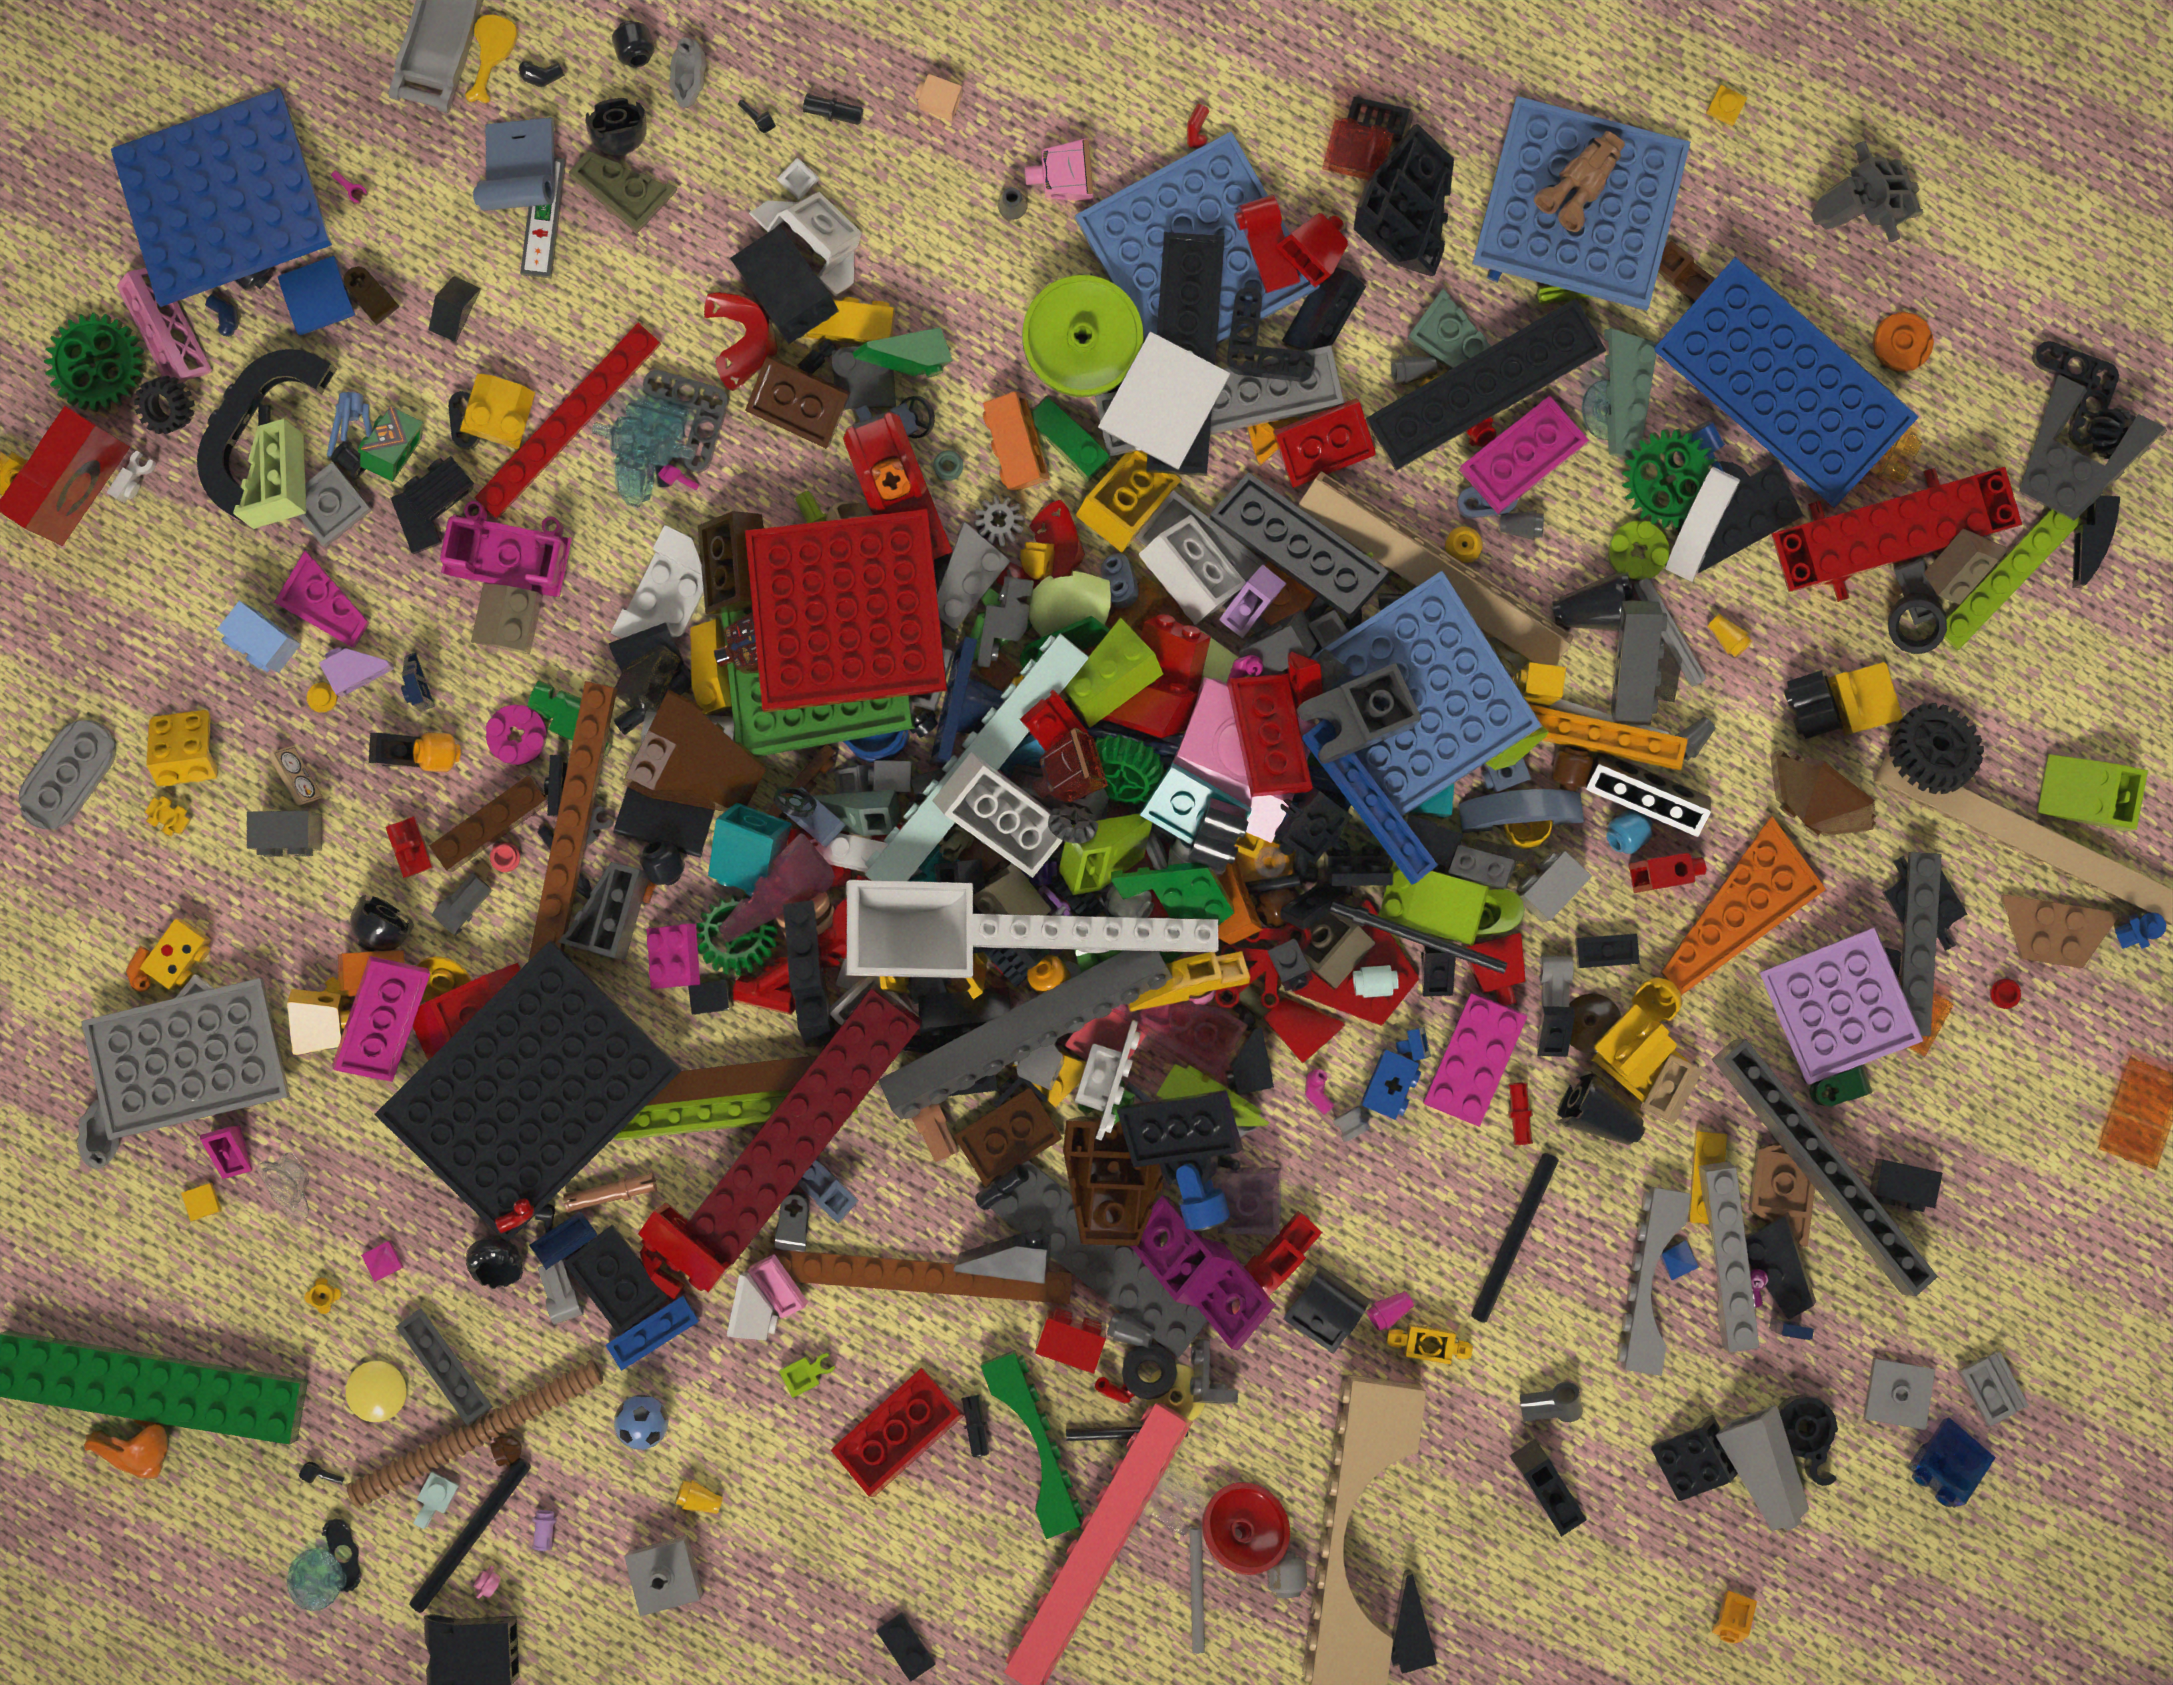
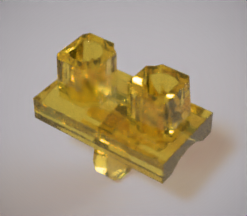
M1911 427L1884 454L1885 456L1875 475L1876 479L1884 481L1888 478L1900 483L1905 481L1911 467L1898 461L1899 455L1902 452L1914 458L1923 443L1916 436L1910 434Z

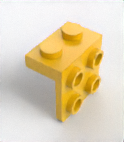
M207 710L154 716L149 720L146 766L157 787L217 779V766L209 752L211 716Z

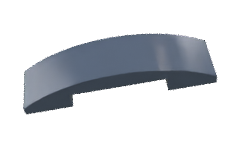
M1555 789L1516 790L1490 794L1459 804L1462 833L1492 831L1493 825L1553 820V825L1584 823L1581 795L1573 791Z
M817 1159L797 1183L837 1223H840L859 1201Z

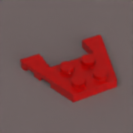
M1366 899L1361 907L1367 908L1369 913L1379 916L1372 904ZM1366 924L1364 926L1358 925L1375 944L1340 985L1333 989L1311 971L1313 979L1308 981V985L1292 992L1382 1026L1418 982L1419 977L1390 933ZM1390 965L1391 971H1397L1398 989H1393L1392 996L1363 998V995H1355L1353 971H1360L1361 967Z

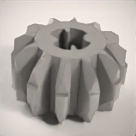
M994 495V505L991 506L989 501L984 499L982 504L986 511L976 509L975 514L983 519L974 521V527H984L978 534L983 538L990 534L988 542L991 545L994 544L997 537L999 538L1000 547H1004V537L1007 536L1012 543L1016 541L1012 530L1017 533H1023V527L1016 523L1025 521V516L1016 514L1021 509L1018 503L1009 508L1011 497L1007 496L1003 504H1000L999 496ZM999 514L1001 518L1002 515H1005V526L999 527V524H997V527L993 526V516Z

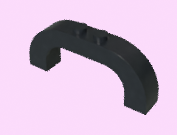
M278 350L267 353L253 361L240 374L235 384L232 383L227 387L223 395L225 400L219 410L215 409L208 419L207 424L209 426L202 436L197 454V469L201 484L208 497L220 509L243 522L233 514L235 506L240 505L244 490L231 474L229 466L230 454L265 395L274 386L291 381L302 383L322 395L337 371V368L315 354L302 350Z

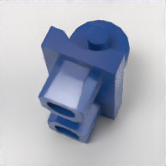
M2154 912L2143 915L2139 920L2137 913L2128 916L2130 923L2114 928L2122 949L2137 943L2143 949L2150 946L2148 939H2157L2165 933L2166 921L2160 914Z

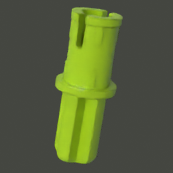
M1552 285L1540 286L1537 290L1540 304L1561 301L1568 303L1574 299L1593 297Z
M810 491L802 492L795 498L807 523L827 521V514L822 513Z

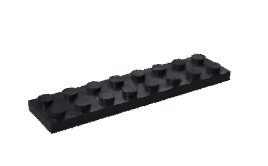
M1164 232L1157 335L1187 351H1192L1194 355L1215 365L1225 236ZM1212 410L1179 470L1148 454L1146 472L1207 476Z
M1574 299L1368 416L1366 421L1395 471H1398L1605 353L1606 349L1577 299Z

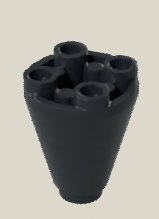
M1628 572L1613 573L1560 597L1559 601H1553L1555 623L1557 625L1563 624L1564 627L1619 632L1622 601L1634 600L1633 587Z

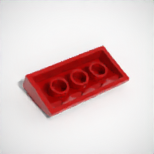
M920 1368L831 1449V1452L869 1497H875L965 1415L923 1368Z

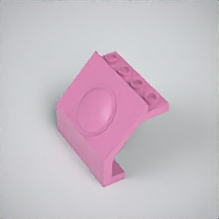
M1204 677L1199 686L1195 708L1173 763L1251 807L1252 814L1247 819L1249 825L1246 832L1272 842L1275 836L1274 833L1278 830L1286 812L1280 809V805L1283 803L1289 807L1283 800L1290 799L1292 801L1295 793L1251 797L1228 686L1219 679ZM1297 715L1301 736H1303L1315 724L1310 720L1304 721ZM1303 741L1306 759H1308L1311 750Z

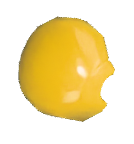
M1552 820L1526 822L1530 830L1523 823L1503 824V830L1510 843L1521 849L1538 847L1549 837L1553 823Z
M1659 977L1644 981L1632 997V1005H1638L1656 1022L1672 1020L1678 1014L1683 1004L1681 993L1675 984L1670 980Z

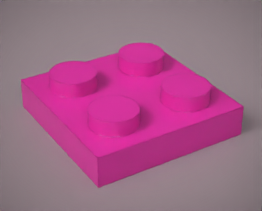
M696 924L646 929L651 989L700 985Z

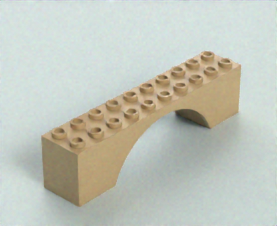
M1349 1374L1347 1381L1341 1382L1339 1399L1344 1403L1343 1412H1337L1335 1430H1338L1340 1436L1339 1443L1333 1442L1331 1460L1334 1461L1336 1466L1335 1473L1329 1472L1327 1491H1329L1331 1496V1503H1325L1323 1522L1327 1526V1533L1321 1534L1319 1542V1552H1321V1557H1323V1563L1316 1566L1315 1583H1317L1319 1592L1318 1595L1312 1596L1311 1614H1313L1315 1622L1314 1626H1308L1306 1644L1309 1645L1311 1652L1310 1657H1304L1302 1675H1305L1304 1681L1308 1682L1309 1685H1387L1393 1638L1388 1628L1371 1617L1351 1592L1344 1566V1536L1351 1511L1358 1497L1371 1480L1392 1463L1418 1453L1426 1390L1420 1384Z

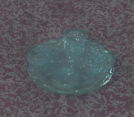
M321 1548L306 1550L298 1555L289 1567L287 1575L288 1593L293 1602L300 1608L309 1611H320L332 1604L346 1584V1575L342 1572L336 1557Z

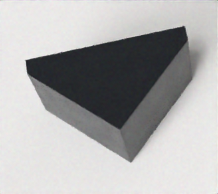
M453 276L435 296L428 330L456 343L481 288Z

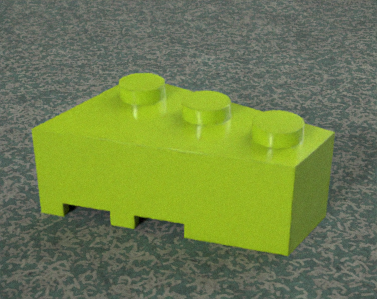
M1120 617L1089 656L1088 660L1066 685L1064 691L1072 709L1090 728L1162 676L1163 672L1155 653Z

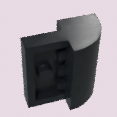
M1319 1265L1303 1287L1300 1295L1284 1315L1283 1320L1334 1354L1361 1319L1370 1299Z

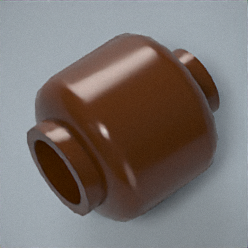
M1566 746L1564 750H1560L1556 754L1552 778L1560 783V789L1577 792L1578 787H1586L1595 760L1589 755L1588 750Z
M1294 887L1261 892L1255 905L1259 919L1263 924L1271 925L1275 928L1287 924L1288 922L1281 919L1280 910L1299 897L1300 894Z

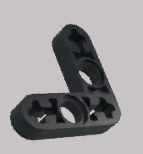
M1253 287L1240 289L1234 301L1227 354L1229 369L1234 374L1297 382L1310 379L1315 370V362L1308 352L1257 346L1262 296ZM1246 296H1251L1252 301L1255 302L1251 304L1250 316H1244L1245 304L1240 302L1245 301ZM1241 324H1248L1253 328V334L1248 338H1242L1236 333L1237 327ZM1242 353L1245 354L1246 360L1254 361V354L1259 355L1257 359L1258 368H1253L1252 361H1244L1243 366H1238L1237 360L1233 358H1238L1239 354ZM1268 356H1274L1279 360L1280 364L1275 370H1267L1262 365L1263 360ZM1284 358H1289V365H1298L1299 360L1305 361V366L1309 368H1304L1303 373L1297 372V367L1288 366V372H1284Z
M2051 341L2043 342L2033 351L2032 359L2036 367L2057 376L2060 374L2076 383L2084 385L2087 389L2086 394L2076 408L2068 435L2071 442L2076 446H2088L2091 444L2089 440L2092 437L2090 429L2094 427L2093 420L2088 423L2086 429L2090 436L2085 437L2083 440L2080 438L2081 433L2077 429L2085 425L2087 418H2097L2101 410L2108 409L2118 383V369L2109 362ZM2050 349V355L2059 359L2063 354L2066 356L2062 360L2060 368H2058L2057 365L2060 361L2051 359L2046 363L2044 362V356L2040 353ZM2070 359H2078L2082 363L2083 369L2080 374H2073L2069 371L2068 362ZM2106 370L2107 376L2111 379L2103 383L2100 391L2091 390V386L2095 389L2100 384L2101 377L2097 376V373ZM2088 397H2095L2100 401L2101 407L2099 412L2093 413L2086 408Z

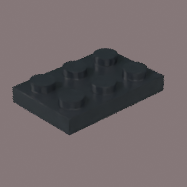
M614 1225L608 1227L564 1262L567 1269L619 1335L669 1297L650 1279L643 1262Z

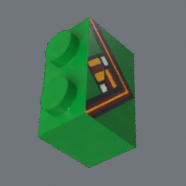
M390 406L384 416L380 415L376 419L372 434L369 437L365 436L359 445L358 453L361 454L360 467L393 482L420 443L423 422Z

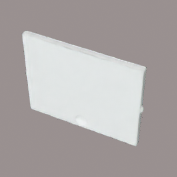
M1150 332L1098 428L1134 446L1136 450H1142L1179 470L1230 377V373L1194 355L1192 351H1187Z

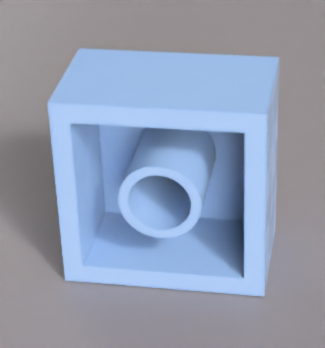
M238 601L217 628L224 635L221 640L235 651L238 650L242 654L248 653L245 659L267 673L270 669L279 673L301 645L255 608L241 601Z

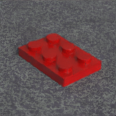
M1357 398L1273 431L1289 483L1293 488L1315 480L1321 471L1327 475L1376 455L1360 401Z

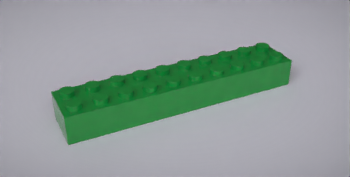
M9 1330L0 1333V1397L288 1445L298 1440L308 1384L307 1379Z

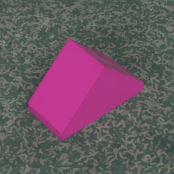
M240 1125L200 1135V1141L222 1179L252 1171Z

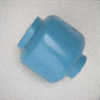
M1633 809L1625 810L1609 822L1606 834L1607 841L1615 851L1632 854L1651 840L1652 822L1645 814Z

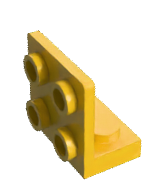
M1885 662L1848 673H1840L1828 678L1843 723L1842 730L1844 736L1899 721L1903 718Z

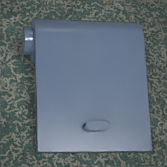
M549 117L485 124L486 180L479 181L473 190L475 204L479 205L483 211L552 204L555 199L554 119Z

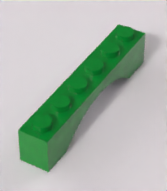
M1016 1350L982 1362L980 1366L991 1395L1003 1401L1019 1415L1029 1428L1037 1445L1041 1460L1042 1480L1035 1512L1045 1538L1049 1539L1080 1527L1081 1522L1079 1518L1083 1517L1084 1514L1079 1500H1072L1068 1489L1072 1488L1073 1485L1068 1471L1064 1470L1061 1472L1057 1460L1062 1459L1057 1442L1050 1443L1046 1431L1051 1430L1046 1413L1039 1414L1036 1402L1040 1401V1397L1035 1384L1028 1385L1025 1373L1029 1372V1368L1024 1356H1017Z

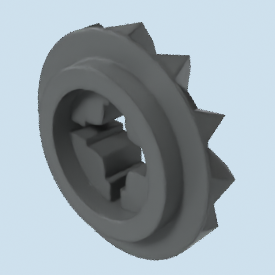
M1062 804L1059 809L1053 808L1048 819L1050 831L1059 839L1070 843H1084L1091 840L1096 835L1098 823L1095 822V815L1088 814L1087 808H1077L1075 804L1072 807ZM1071 820L1076 821L1075 828L1072 827Z

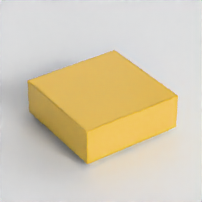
M213 1183L181 1193L190 1222L222 1211Z

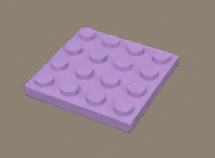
M1876 927L1760 972L1807 1085L1918 1044L1924 1040Z

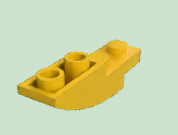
M1241 951L1216 956L1215 952H1209L1167 963L1166 965L1173 978L1168 980L1163 987L1149 990L1139 995V998L1128 1004L1131 1012L1188 1001L1192 994L1249 984L1250 975L1243 953Z

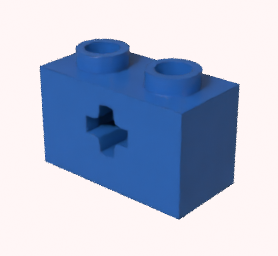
M1383 1049L1360 1105L1396 1120L1398 1115L1403 1116L1409 1104V1099L1405 1098L1409 1087L1415 1088L1421 1075V1071L1417 1070L1419 1063ZM1396 1077V1084L1400 1088L1398 1091L1393 1090L1391 1094H1388L1389 1088L1385 1086L1386 1080L1392 1081Z

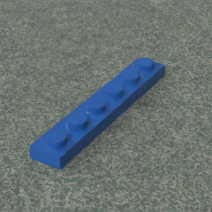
M1323 719L1302 736V740L1320 762L1317 756L1318 752L1325 744L1335 739L1336 732L1332 723ZM1354 753L1326 764L1320 762L1411 885L1417 883L1438 865Z

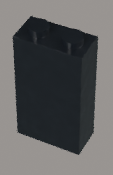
M780 225L730 257L738 273L788 344L803 337L807 332L839 312L829 292Z

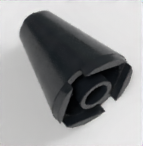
M1589 1070L1580 1073L1576 1078L1581 1081L1577 1084L1574 1091L1572 1086L1569 1085L1557 1110V1115L1562 1117V1119L1558 1120V1123L1568 1128L1630 1145L1633 1142L1636 1143L1642 1138L1645 1132L1643 1119L1595 1073Z

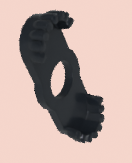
M335 1518L325 1523L322 1528V1536H326L329 1548L328 1559L330 1564L333 1565L336 1576L334 1585H337L336 1588L342 1592H349L357 1588L361 1582V1571L358 1563L359 1552L356 1544L353 1542L348 1523L342 1519ZM340 1545L348 1546L351 1549V1559L346 1563H341L335 1558L334 1552Z

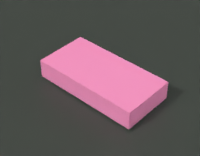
M775 1254L749 1267L748 1273L781 1319L806 1307L808 1301Z

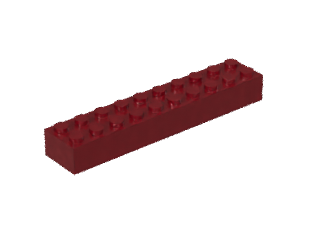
M874 983L693 1213L684 1228L733 1265L917 1032L923 1020Z

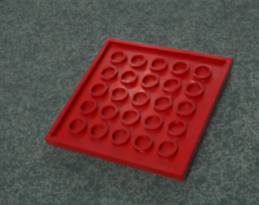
M928 509L745 530L763 712L947 691Z

